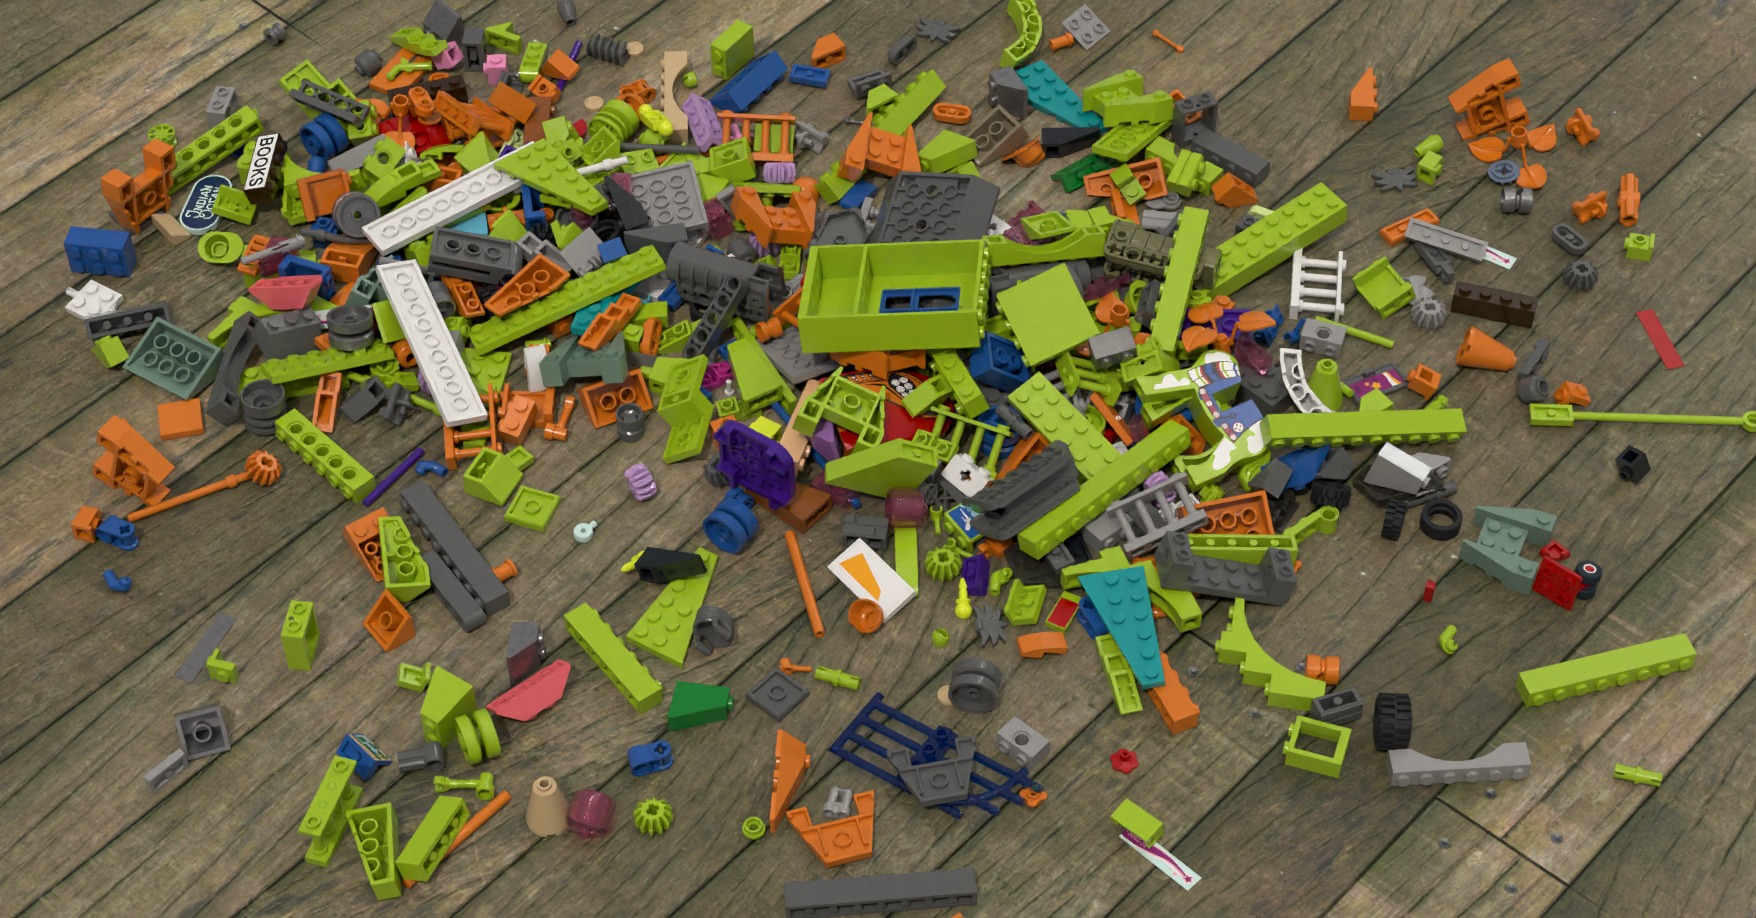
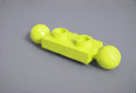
M643 104L639 107L638 115L640 120L651 130L659 132L664 137H668L673 133L674 128L671 120L659 110H653L648 104Z

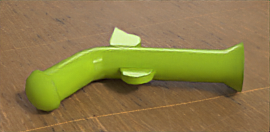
M401 57V64L395 65L386 74V78L392 81L401 71H406L407 73L415 70L433 71L432 60L422 63H409L407 59Z

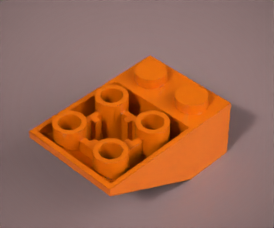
M333 242L326 248L320 264L331 267L332 276L335 281L356 282L360 276L367 274L378 250L373 244L347 245Z
M384 507L344 527L342 532L353 553L377 583L383 580L378 517H389Z

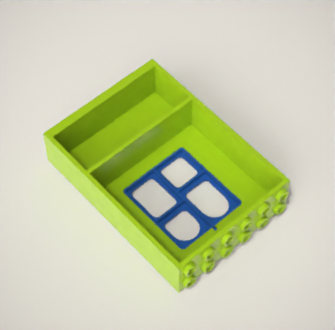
M984 239L810 246L797 318L802 353L980 347L981 339L985 338L984 326H986L987 301L989 300L988 289H990L991 265H988L989 247H985ZM946 295L956 300L955 304L951 307L918 308L919 298L922 296ZM889 297H910V307L907 309H885L886 299Z

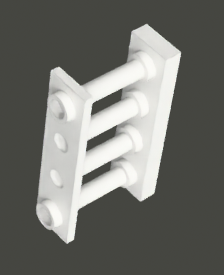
M1302 248L1294 252L1289 319L1297 320L1298 312H1302V310L1335 313V322L1339 321V315L1343 316L1344 303H1341L1342 272L1346 270V260H1343V251H1339L1338 261L1307 259L1306 256H1302ZM1301 268L1337 269V274L1305 273V271H1301ZM1304 281L1336 284V290L1306 288L1304 285H1300V283H1304ZM1303 296L1335 298V305L1303 302L1299 298Z

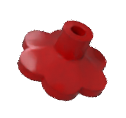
M1121 748L1110 757L1112 768L1115 771L1129 774L1132 769L1138 768L1137 754L1133 751Z

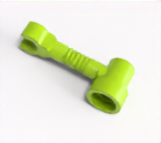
M488 772L480 774V779L470 780L435 776L433 782L435 792H444L458 788L476 789V797L484 801L491 800L494 797L495 786L493 785L494 776Z

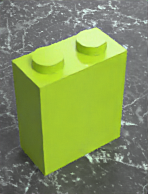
M737 19L710 44L713 74L728 80L754 56L753 26Z

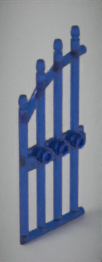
M877 692L828 748V751L912 795L898 774L894 776L841 747L849 739L887 759L888 749L855 733L859 726L863 724L915 751L916 753L910 759L911 766L949 760L943 754L949 747L956 751L955 738L958 737V734L945 726L938 725L936 729H933L882 703L881 701L884 697L881 693ZM876 709L928 736V739L921 745L868 716ZM975 751L973 760L1009 779L1002 785H998L972 771L970 781L989 791L978 795L969 792L968 799L932 806L947 814H951L952 817L961 819L963 813L953 807L975 805L992 815L998 816L1000 809L993 804L990 805L987 802L988 800L1001 796L1008 801H1013L1016 805L1022 806L1025 800L1021 796L1009 791L1011 788L1019 783L1027 788H1031L1034 792L1041 793L1043 786L1026 777L1029 774L1027 768L1022 767L1016 772Z

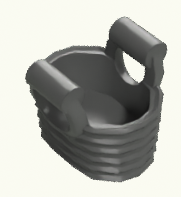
M714 605L700 607L693 624V633L695 634L693 648L708 656L714 647H725L731 644L734 640L735 630L733 617ZM700 636L707 638L709 646L699 640Z

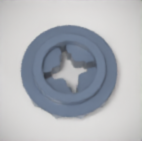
M1510 160L1494 162L1488 169L1489 179L1493 180L1495 184L1500 182L1502 186L1504 183L1511 184L1512 181H1517L1520 175V168L1515 162Z

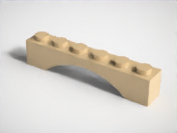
M664 51V59H661V71H664L661 72V84H664L661 85V97H664L661 98V110L664 111L661 113L671 120L674 128L673 133L667 138H669V144H682L683 142L689 144L688 116L680 110L674 100L677 89L683 83V76L688 73L687 51Z

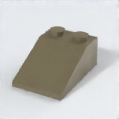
M998 105L965 137L975 140L978 156L972 160L981 167L1015 151L1030 136L1016 119L1002 106Z

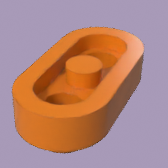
M422 87L411 88L408 92V100L414 112L420 117L432 116L435 105L428 92Z
M938 103L933 107V117L941 122L966 124L971 120V109L964 105Z
M649 317L643 326L644 335L640 343V352L656 356L662 332V323L659 318Z

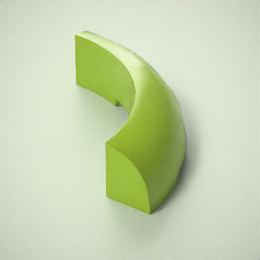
M1009 0L1006 12L1017 27L1019 39L1010 47L1004 49L999 64L1001 68L1011 66L1013 69L1023 63L1032 54L1040 40L1042 19L1041 15L1038 14L1037 5L1034 0Z

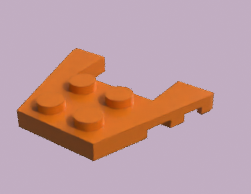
M874 790L853 795V801L858 812L856 816L813 826L807 808L802 807L786 811V818L826 868L872 857Z

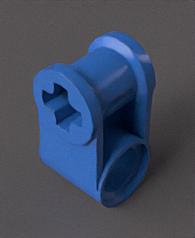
M109 515L95 531L98 538L103 542L112 544L125 551L134 550L139 545V539L134 534V525L115 515Z
M1087 596L1081 598L1077 620L1085 628L1091 639L1094 640L1097 636L1109 634L1093 603L1090 602Z
M662 740L631 747L627 751L631 773L635 776H644L649 773L669 769L673 765L670 744Z

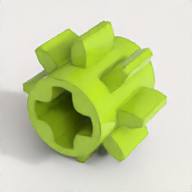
M1212 484L1210 487L1204 486L1199 492L1202 496L1200 502L1223 499L1225 492L1215 484Z

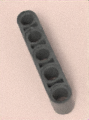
M729 275L724 280L683 348L682 355L684 359L693 358L694 349L697 351V356L704 354L708 357L749 290L750 281L746 276ZM737 279L739 281L738 288L735 287V282ZM726 297H727L728 300H729V303H728L727 306L725 305V298H726ZM716 314L718 316L717 323H715L714 317ZM705 332H707V340H706V341H705V339H704V333H705Z
M431 549L421 554L423 561L429 567L430 589L464 631L468 633L486 623L487 617L483 609L437 553Z

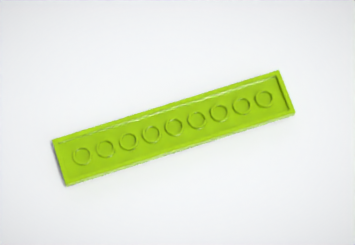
M653 245L642 247L633 254L625 255L618 261L608 263L594 272H588L577 280L569 281L564 286L501 317L496 315L482 324L474 325L470 329L469 337L478 355L481 356L665 270V263Z

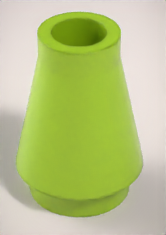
M1429 135L1417 147L1413 148V152L1419 159L1424 157L1428 151L1440 152L1444 144L1439 135Z

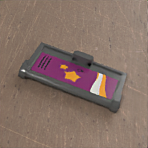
M1393 362L1376 368L1371 367L1362 373L1340 380L1354 390L1352 401L1356 406L1360 405L1362 396L1376 388L1385 395L1405 388L1409 383L1406 380V376Z

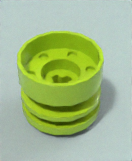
M611 99L595 114L587 126L591 138L605 125L621 143H626L640 124L639 118L631 106L624 101Z

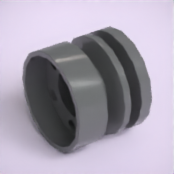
M268 379L250 382L243 387L240 393L244 426L254 434H274L276 431L274 422L287 414L285 390L280 383L272 384Z

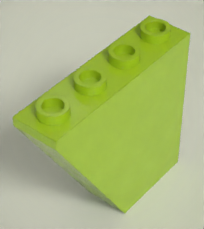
M898 438L827 462L825 464V484L903 502L938 467V448Z

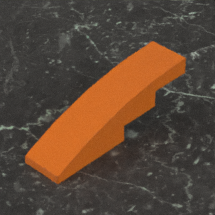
M623 293L616 304L611 302L604 313L599 312L578 341V345L593 351L599 350L617 335L642 305L641 298Z

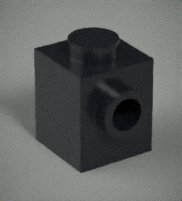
M1630 445L1615 459L1619 475L1623 479L1631 480L1636 484L1651 470L1646 453Z

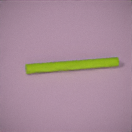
M1320 316L1315 317V320L1347 327L1346 334L1390 349L1394 346L1395 341Z

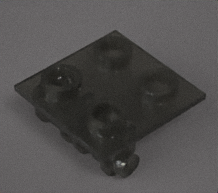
M1291 490L1284 492L1283 496L1280 495L1279 498L1267 497L1273 529L1279 533H1282L1300 506V503L1295 501V493Z

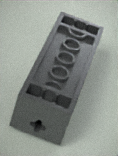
M1166 531L1154 554L1160 586L1164 588L1234 599L1236 597L1244 598L1247 601L1284 606L1297 584L1289 550L1269 547L1259 565L1194 555L1191 552L1188 534Z

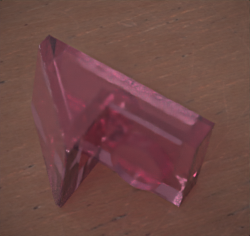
M715 196L704 201L703 204L709 224L708 228L714 241L733 233L731 213L725 214L717 197Z
M1245 331L1241 333L1234 346V356L1238 366L1247 362L1260 376L1265 374L1273 358Z

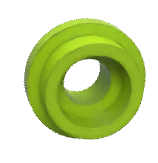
M749 817L742 825V833L748 839H759L765 833V824L758 817Z

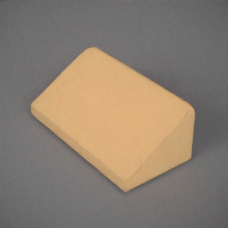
M171 214L151 215L153 225L173 246L191 238V235Z

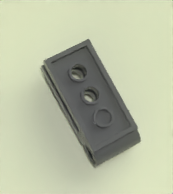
M435 226L427 272L498 285L500 280L501 284L505 285L522 270L524 251L522 247L516 245V241Z

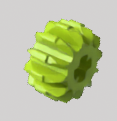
M944 545L942 549H939L935 546L934 551H929L925 560L926 572L928 576H932L933 581L940 579L942 583L945 579L952 581L953 577H958L959 571L962 568L959 552H955L953 547L946 549Z
M654 796L653 800L645 797L644 803L638 802L637 809L633 812L636 828H640L642 834L649 832L651 837L655 832L662 835L663 830H669L670 823L673 821L670 804H666L664 798L658 801L656 796Z

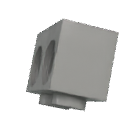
M216 86L206 109L209 129L214 128L236 113L239 103L235 88Z

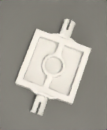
M90 280L80 291L71 287L66 289V295L73 299L65 306V309L68 313L84 320L85 316L117 310V307L124 301L122 294Z

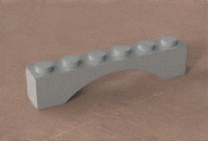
M1526 742L1503 743L1496 750L1485 756L1465 761L1434 759L1413 749L1388 750L1386 767L1390 786L1405 787L1408 785H1430L1435 783H1473L1486 780L1499 781L1502 779L1520 780L1528 778L1531 761Z

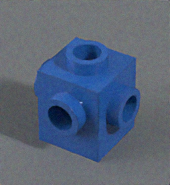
M318 216L315 223L310 227L313 230L323 229L328 233L341 234V231L335 226L331 218ZM312 238L313 245L317 248L326 249L333 243L324 240V242L317 241L316 238Z

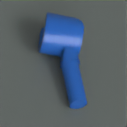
M1302 317L1293 331L1286 332L1283 337L1284 340L1291 338L1289 344L1299 342V332L1306 318Z

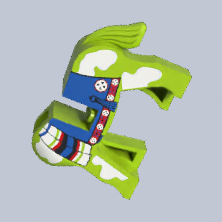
M1206 351L1191 368L1168 371L1157 376L1140 375L1135 377L1133 387L1142 402L1140 414L1149 430L1188 407L1199 431L1212 448L1202 454L1193 456L1178 455L1170 462L1169 466L1174 474L1186 472L1189 480L1188 486L1192 493L1201 490L1204 486L1208 487L1222 481L1227 474L1236 473L1238 482L1246 493H1251L1253 489L1248 486V482L1261 472L1260 467L1269 463L1271 458L1270 447H1264L1259 425L1264 417L1252 399L1222 412L1221 404L1233 400L1241 384L1237 360L1224 351Z

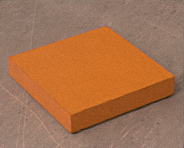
M200 398L157 405L161 440L204 434Z

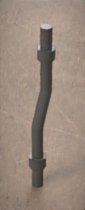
M302 227L300 233L302 236L316 238L317 241L322 242L327 240L347 245L372 244L366 236L348 237L328 233L323 229L313 230Z

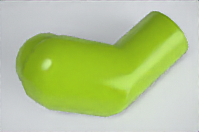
M1448 625L1438 638L1442 650L1447 654L1454 653L1458 648V644H1454V640H1452L1457 633V628L1453 625Z

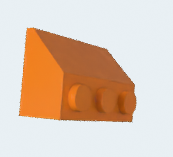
M640 368L629 370V375L624 383L603 384V380L577 389L582 407L594 429L616 422L615 413L622 404L635 403L642 408L643 412L653 408Z

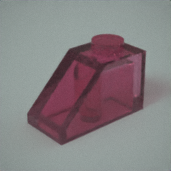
M272 235L265 249L276 246L278 242L290 238ZM299 248L283 255L278 253L260 259L258 266L261 277L266 278L278 273V266L287 254L299 257Z

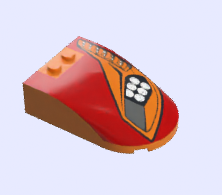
M871 370L854 371L840 375V377L878 394L882 386H886L884 401L885 418L883 421L884 436L880 444L898 438L912 441L918 429L932 433L938 412L929 410L912 418L901 403L903 398L926 380L931 379V377L915 372L891 371L887 372V378L883 379L872 375ZM830 377L820 379L819 385L827 381ZM948 397L942 405L950 407V412L953 413L952 401ZM946 415L939 436L940 439L945 435L951 424L952 417ZM836 424L844 446L843 457L851 455L860 434Z

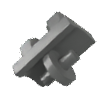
M394 383L393 388L386 389L385 399L388 400L387 407L383 406L380 408L378 415L395 426H401L406 410L411 411L414 408V404L409 402L412 391L402 387L400 383Z

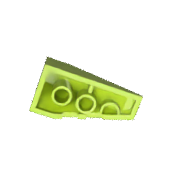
M400 516L378 517L384 590L388 589L399 602H408L431 587L429 567L423 561L418 547L414 545L411 535Z

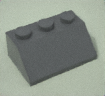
M311 307L260 318L251 332L252 337L267 360L286 359L287 356L293 354L305 355L312 350L321 351L314 344L315 337L321 335V325Z

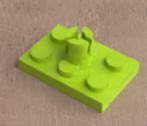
M731 182V185L733 184L735 188L736 186L755 188L765 207L773 205V197L775 195L791 197L792 191L800 192L801 187L800 185L789 183Z

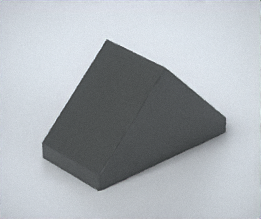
M1276 458L1248 482V486L1257 492L1265 490L1267 497L1279 498L1293 469Z

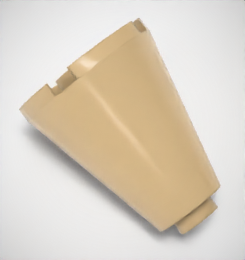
M547 776L540 777L533 783L526 811L528 828L535 835L541 837H548L547 835L553 834L555 836L561 835L572 823V809L555 780Z

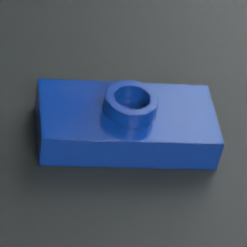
M794 63L789 74V82L826 88L831 77V70Z

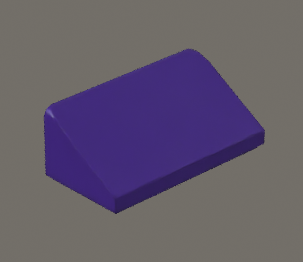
M983 553L964 558L961 578H964L966 581L967 595H987L990 562Z

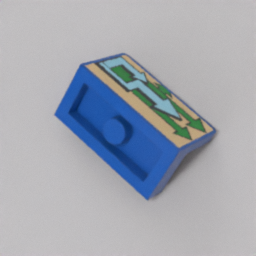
M346 734L336 751L340 757L357 761L354 771L364 780L371 779L378 765H390L392 762L365 734Z

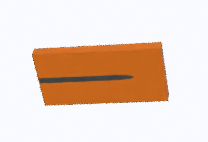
M401 48L369 82V88L387 95V90L417 84L429 70H415L410 73L401 71L392 81L386 78V74L395 65L401 64V57L407 59L409 63L429 62L432 59L430 56H424Z

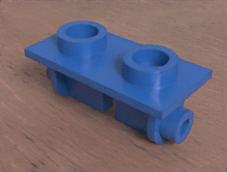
M1278 304L1275 305L1273 310L1268 309L1264 312L1276 322V326L1256 330L1253 334L1255 342L1266 341L1267 346L1270 347L1276 338L1277 332L1284 320Z

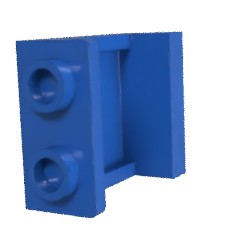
M521 184L526 230L528 232L532 225H537L538 221L542 224L546 222L545 210L539 211L544 208V203L540 202V194L543 192L526 184Z
M287 254L279 264V277L322 275L323 281L317 296L330 301L336 294L334 277L332 276L330 266Z

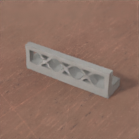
M1410 218L1404 235L1406 239L1480 263L1488 245V242L1414 218Z

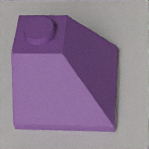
M821 417L812 437L805 435L806 439L811 440L813 448L828 462L842 458L841 440L835 423Z

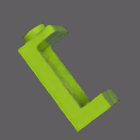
M1386 256L1374 261L1372 265L1358 272L1352 278L1355 289L1382 320L1416 298L1413 286L1409 282L1405 283L1390 266Z

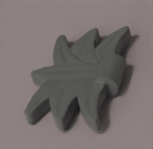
M920 17V22L923 25L916 24L919 31L915 32V35L918 37H930L931 43L938 39L943 43L951 44L949 39L957 37V34L953 32L960 31V27L949 26L944 21L936 19L929 21Z
M1414 167L1404 170L1393 168L1387 169L1384 173H1371V177L1377 179L1374 185L1382 187L1380 192H1387L1394 188L1401 192L1402 187L1411 188L1418 186V182H1413L1417 178V174L1410 175L1414 171Z
M985 604L984 614L979 607L973 605L972 609L977 618L973 623L976 634H980L981 648L986 645L988 637L991 640L992 647L996 645L998 637L1005 644L1007 638L1003 628L1007 627V622L999 621L1000 607L997 606L994 613Z

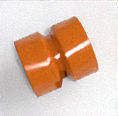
M1307 654L1305 677L1325 681L1326 685L1337 686L1340 668L1339 656L1326 655L1322 659L1320 655Z

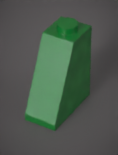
M677 681L667 717L669 731L726 720L728 712L732 711L734 707V697H731L730 688Z

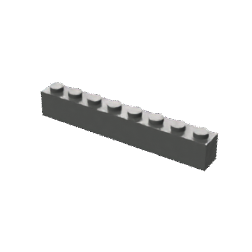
M421 480L401 490V500L399 503L404 512L408 511L412 523L420 527L424 539H429L432 549L441 555L442 561L448 568H451L452 573L483 609L485 615L489 617L510 606L508 590L426 483Z
M974 868L934 870L931 872L913 871L906 874L889 873L881 876L864 875L855 878L840 877L830 880L816 879L814 881L783 883L786 918H823L974 906L977 899Z

